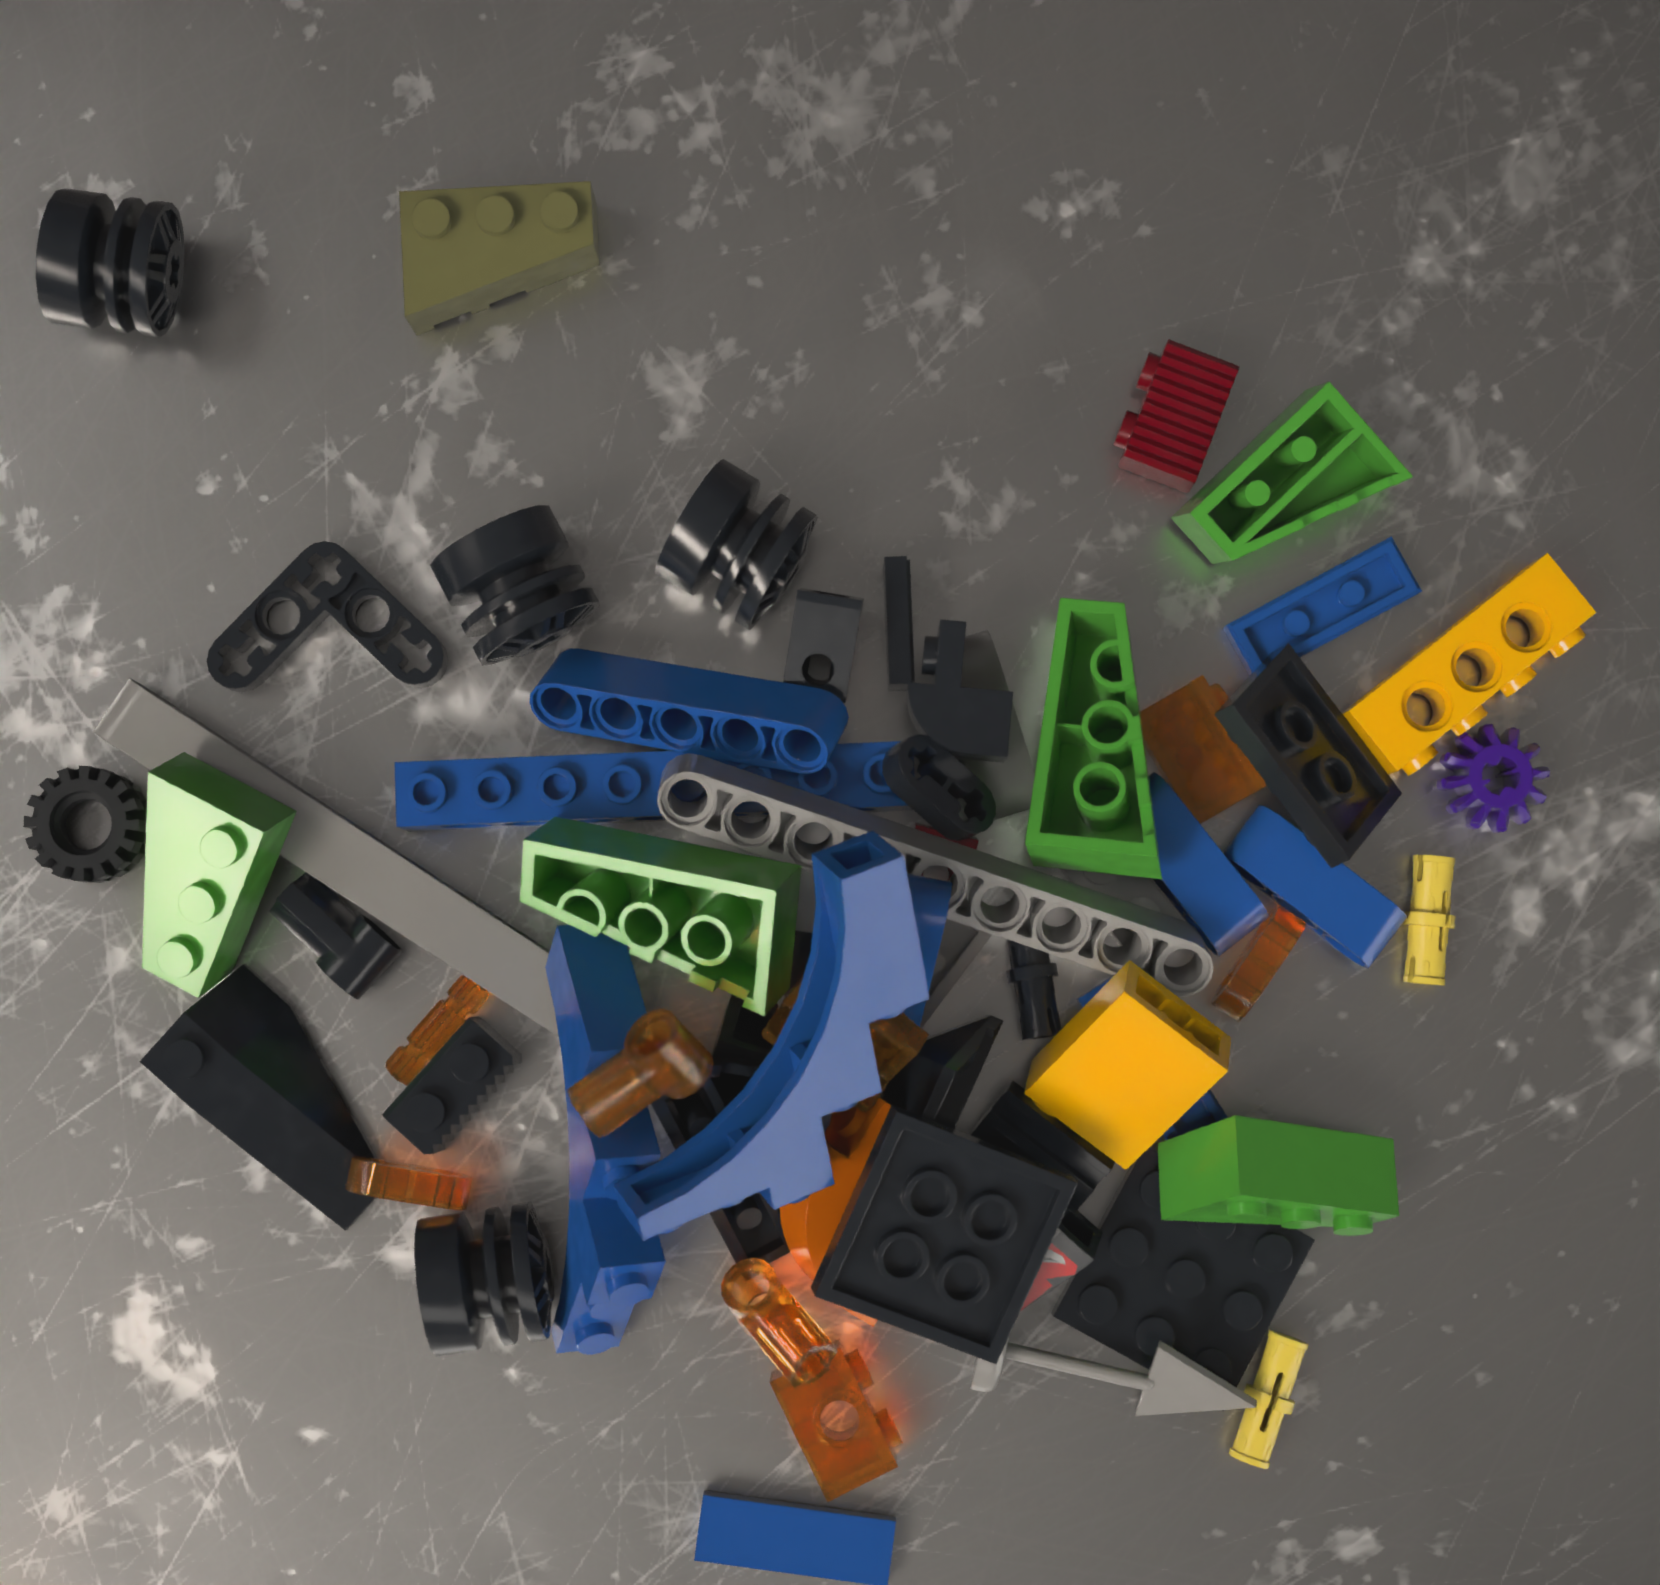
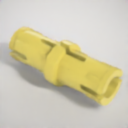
M1413 855V883L1409 911H1404L1407 919L1403 923L1408 925L1407 955L1403 982L1445 986L1449 929H1455L1456 916L1450 915L1455 858L1436 855Z
M1273 1330L1268 1332L1267 1336L1269 1338L1253 1385L1246 1384L1244 1393L1257 1400L1256 1408H1245L1233 1447L1229 1451L1230 1456L1263 1469L1269 1468V1460L1284 1414H1292L1295 1401L1290 1399L1304 1353L1309 1347V1344L1302 1340Z

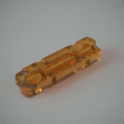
M460 976L447 991L449 995L447 1000H439L407 1036L406 1039L409 1043L405 1047L403 1045L399 1046L387 1059L385 1068L391 1076L403 1085L408 1086L426 1066L425 1063L428 1059L431 1060L466 1021L465 1017L469 1013L475 1014L487 1001L489 993L486 989L466 976Z

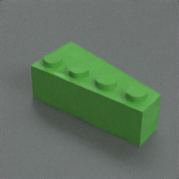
M1060 598L1025 845L1033 866L1162 879L1125 603Z

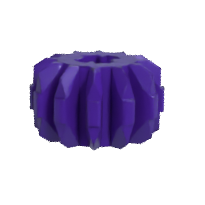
M1485 724L1479 727L1477 739L1467 732L1455 738L1456 747L1460 754L1447 752L1441 755L1440 763L1445 768L1453 771L1454 776L1437 780V789L1442 791L1455 789L1457 797L1450 800L1445 808L1449 814H1454L1468 807L1466 815L1467 828L1472 830L1478 829L1487 819L1488 826L1493 833L1504 832L1507 830L1509 818L1519 825L1531 820L1530 810L1526 803L1538 805L1545 802L1546 794L1532 784L1533 781L1549 777L1550 770L1544 766L1536 768L1531 766L1529 760L1540 752V746L1537 743L1517 749L1520 741L1519 729L1515 727L1508 728L1499 738L1494 725ZM1496 766L1500 773L1496 774L1495 778L1503 777L1502 788L1489 791L1485 785L1491 782V780H1483L1482 772L1484 769Z

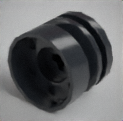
M67 188L56 190L47 203L40 224L36 248V286L38 301L44 317L54 324L93 329L100 326L106 316H108L110 325L117 332L129 333L137 329L144 336L161 337L167 334L179 305L184 277L185 245L179 210L171 202L156 200L146 205L141 198L134 197L123 199L115 210L114 203L107 194Z
M722 459L715 464L703 479L678 518L659 556L655 573L692 596L705 586L712 576L717 577L721 581L712 607L723 614L742 592L745 596L734 621L751 630L763 614L781 600L797 575L808 553L809 538L818 517L815 513L802 507L796 512L785 528L780 527L790 504V499L783 494H779L771 501L761 514L755 512L752 509L759 492L760 481L725 459Z
M549 505L532 506L498 518L451 544L438 554L430 564L451 606H463L481 601L482 605L474 610L463 621L461 626L467 637H478L487 634L473 646L474 652L482 666L499 663L513 657H523L553 644L570 633L577 624L589 617L600 606L599 600L592 588L573 590L585 579V574L580 565H567L552 570L549 569L548 566L554 563L569 548L568 541Z
M532 1202L518 1203L511 1207L510 1235L499 1206L488 1208L485 1211L482 1239L475 1240L472 1227L464 1212L417 1220L414 1238L416 1285L424 1331L430 1349L436 1357L479 1350L483 1344L486 1318H493L496 1331L504 1346L514 1345L518 1341L519 1313H521L526 1335L531 1342L547 1340L550 1337L551 1308L555 1294L553 1267L549 1245L540 1228Z

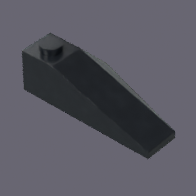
M242 964L187 1009L139 1062L189 1107L346 1231L391 1181L354 1115L349 1113L330 1079L332 1076L323 1060L317 1056L301 1027L303 1024L293 1006L249 966Z

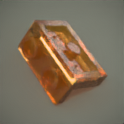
M1203 675L1140 712L1146 750L1163 779L1174 790L1200 824L1267 786L1264 779L1238 745L1230 739L1225 728L1214 715L1229 699L1227 694L1218 683L1209 686Z

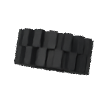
M79 766V769L76 770L68 767L57 771L58 778H46L39 784L44 791L40 796L31 795L27 805L35 808L32 817L24 816L23 827L32 830V837L25 838L29 849L37 850L39 853L35 860L42 867L51 868L53 870L51 874L78 882H108L112 876L121 877L130 872L127 866L130 863L138 864L143 858L144 854L139 852L143 843L146 844L147 810H144L143 803L147 802L142 792L132 787L134 783L126 777L92 766ZM96 800L106 807L111 816V831L108 838L100 846L83 850L74 845L68 837L66 831L67 817L71 810L79 803Z

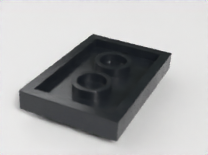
M1289 643L1270 653L1214 714L1225 728L1230 739L1238 745L1264 779L1268 789L1280 800L1302 829L1307 840L1318 850L1331 868L1351 859L1402 794Z

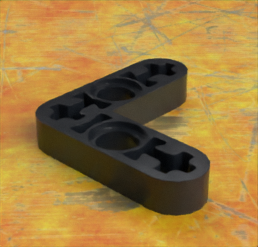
M322 541L313 543L303 550L214 641L208 651L207 666L213 679L222 686L237 692L254 690L263 684L329 615L340 623L391 674L409 687H430L441 680L447 670L448 656L446 648L441 641L350 553L336 543ZM323 558L326 562L332 563L337 558H340L341 562L336 567L337 573L341 576L339 582L331 585L324 580L310 593L321 601L314 609L306 598L290 588L298 580L303 587L308 589L319 577L318 571L314 568L317 561ZM371 598L384 600L390 612L389 621L385 627L376 632L362 631L357 625L355 618L359 605ZM281 600L295 602L300 612L298 625L294 630L286 634L273 633L268 627L266 620L270 607ZM406 620L411 624V627L400 634L418 649L424 648L427 644H430L432 647L427 654V658L432 665L424 673L417 668H413L406 673L404 667L408 664L409 660L392 642L388 646L386 653L379 649L381 645L396 637L403 622ZM252 626H254L260 636L276 645V648L270 654L259 645L248 656L247 662L252 669L246 676L237 672L227 676L226 672L231 666L230 661L226 658L228 652L235 649L244 653L257 641L246 634Z

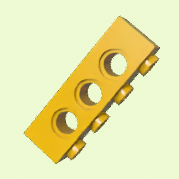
M1546 553L1514 575L1343 711L1342 714L1388 775L1402 768L1409 776L1439 753L1432 743L1451 729L1458 737L1482 720L1488 712L1481 704L1496 692L1501 690L1507 698L1532 680L1537 673L1531 667V664L1549 651L1554 658H1557L1586 636V633L1581 629L1580 625L1597 612L1552 557ZM1509 616L1518 617L1527 624L1530 631V640L1526 647L1514 644L1507 636L1506 622ZM1460 655L1470 656L1480 665L1482 674L1477 686L1467 685L1459 678L1456 664ZM1411 694L1422 695L1430 702L1433 716L1428 726L1416 724L1409 717L1407 701Z

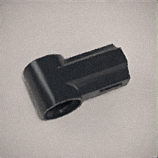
M307 872L291 882L277 897L275 904L269 910L276 919L319 958L316 963L321 970L341 989L358 1000L403 952L380 927L362 914L357 916L325 884Z

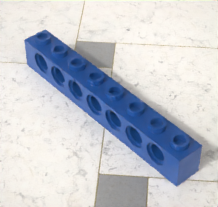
M901 741L837 744L824 767L814 773H796L707 757L865 812L913 811L912 808L893 793L886 784L882 773V761L885 753L893 745ZM651 751L394 762L396 827L409 832L543 826L555 816L591 824L666 821L660 813L657 803L662 771L673 758L687 753ZM913 767L911 773L915 777V770ZM680 780L671 787L674 795L685 802L698 801L706 794L704 787L695 780ZM756 801L742 802L734 809V813L738 818L767 817L769 813L764 805Z

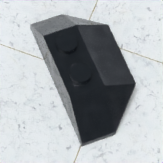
M985 1015L905 1045L899 1058L887 1053L878 1072L882 1090L880 1092L882 1093L881 1098L891 1105L893 1104L955 1129L1003 1020L992 1015Z
M702 1058L644 1090L675 1150L702 1131L744 1089L765 1059ZM759 1192L746 1197L735 1206L720 1208L709 1213L743 1277L790 1253L783 1234L780 1208L774 1210Z

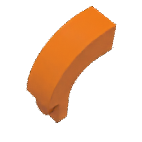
M877 1094L859 1101L848 1110L833 1112L831 1115L830 1125L824 1134L835 1184L812 1193L801 1202L779 1207L781 1225L788 1248L796 1263L812 1281L816 1276L890 1110L891 1104ZM842 1307L855 1317L859 1318L860 1320L866 1322L867 1324L873 1327L878 1321L874 1318L868 1317L866 1315Z

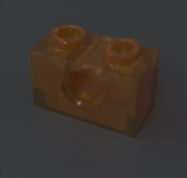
M839 1338L771 1372L769 1383L827 1502L898 1467L897 1455L893 1448L903 1444L902 1438L888 1409L884 1408L875 1412L865 1389L874 1385V1381L858 1348L847 1353ZM833 1401H846L853 1405L858 1412L855 1424L845 1431L829 1429L821 1419V1413L829 1403Z

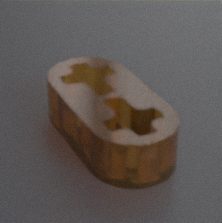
M1276 905L1270 911L1269 918L1261 923L1212 997L1211 1004L1235 1021L1239 1022L1259 999L1305 929L1306 922L1282 905Z
M353 1156L346 1190L360 1195L450 1210H467L473 1177L444 1169L378 1158Z

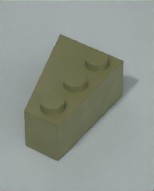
M591 181L399 191L404 314L416 336L434 330V325L462 314L471 312L473 315L490 308L489 304L524 290L527 293L600 265L597 202Z

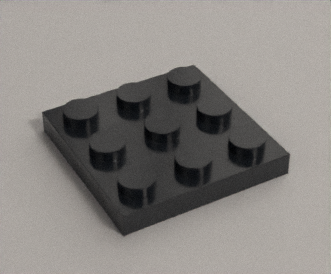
M892 1104L812 1282L811 1290L814 1296L997 1364L1078 1182L1070 1174Z
M1148 1148L1129 1167L1097 1227L1103 1234L1094 1260L1087 1267L1069 1278L1051 1314L1053 1317L1148 1370L1160 1340L1237 1388L1315 1239L1297 1229L1283 1228L1281 1225L1161 1220L1158 1152Z

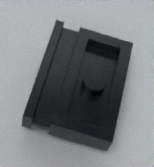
M1012 1080L1004 1093L993 1103L970 1131L969 1135L1072 1175L1078 1182L1070 1204L1078 1210L1093 1193L1098 1183L1112 1171L1115 1162L1059 1119L1040 1110L1032 1099L1024 1094L1025 1089Z

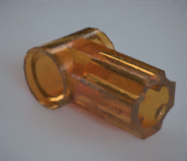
M656 1009L644 1014L632 1025L626 1035L623 1050L567 1089L572 1105L578 1111L586 1126L600 1138L611 1133L664 1094L667 1097L678 1099L696 1092L711 1074L713 1059L710 1052L670 1010Z
M756 1258L745 1259L734 1264L726 1272L721 1283V1295L743 1331L754 1339L793 1388L803 1384L812 1385L830 1370V1364L838 1353L836 1346L783 1285L770 1264ZM767 1294L762 1301L750 1305L756 1297Z

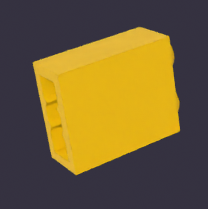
M1129 960L1031 1060L1024 1094L1031 1098L1034 1104L1044 1113L1059 1119L1119 1166L1127 1170L1228 1072L1231 1037Z

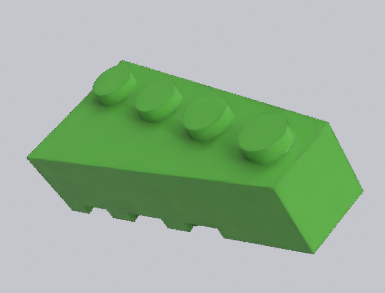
M555 816L523 839L520 902L594 937L602 933L629 946L630 954L651 964L656 959L689 974L688 981L711 992H714L716 988L745 1000L743 1007L765 1016L790 989L802 865Z

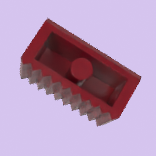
M1168 339L1160 356L1149 352L1135 388L1146 391L1138 414L1126 410L1113 446L1124 449L1118 467L1122 470L1131 471L1133 474L1142 475L1146 479H1152L1157 483L1165 484L1169 488H1175L1180 492L1188 493L1198 478L1240 366Z

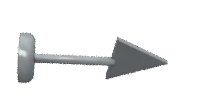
M1007 1340L997 1364L976 1357L970 1389L976 1391H993L999 1383L1006 1358L1141 1389L1142 1392L1135 1410V1416L1256 1408L1257 1405L1256 1399L1160 1340L1148 1374L1009 1343Z

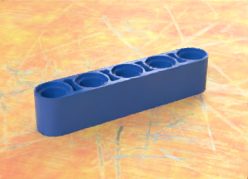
M569 648L558 655L531 692L529 702L532 712L538 720L549 728L558 731L697 754L796 773H814L824 767L845 731L849 719L847 708L841 699L833 693L820 688L579 648Z

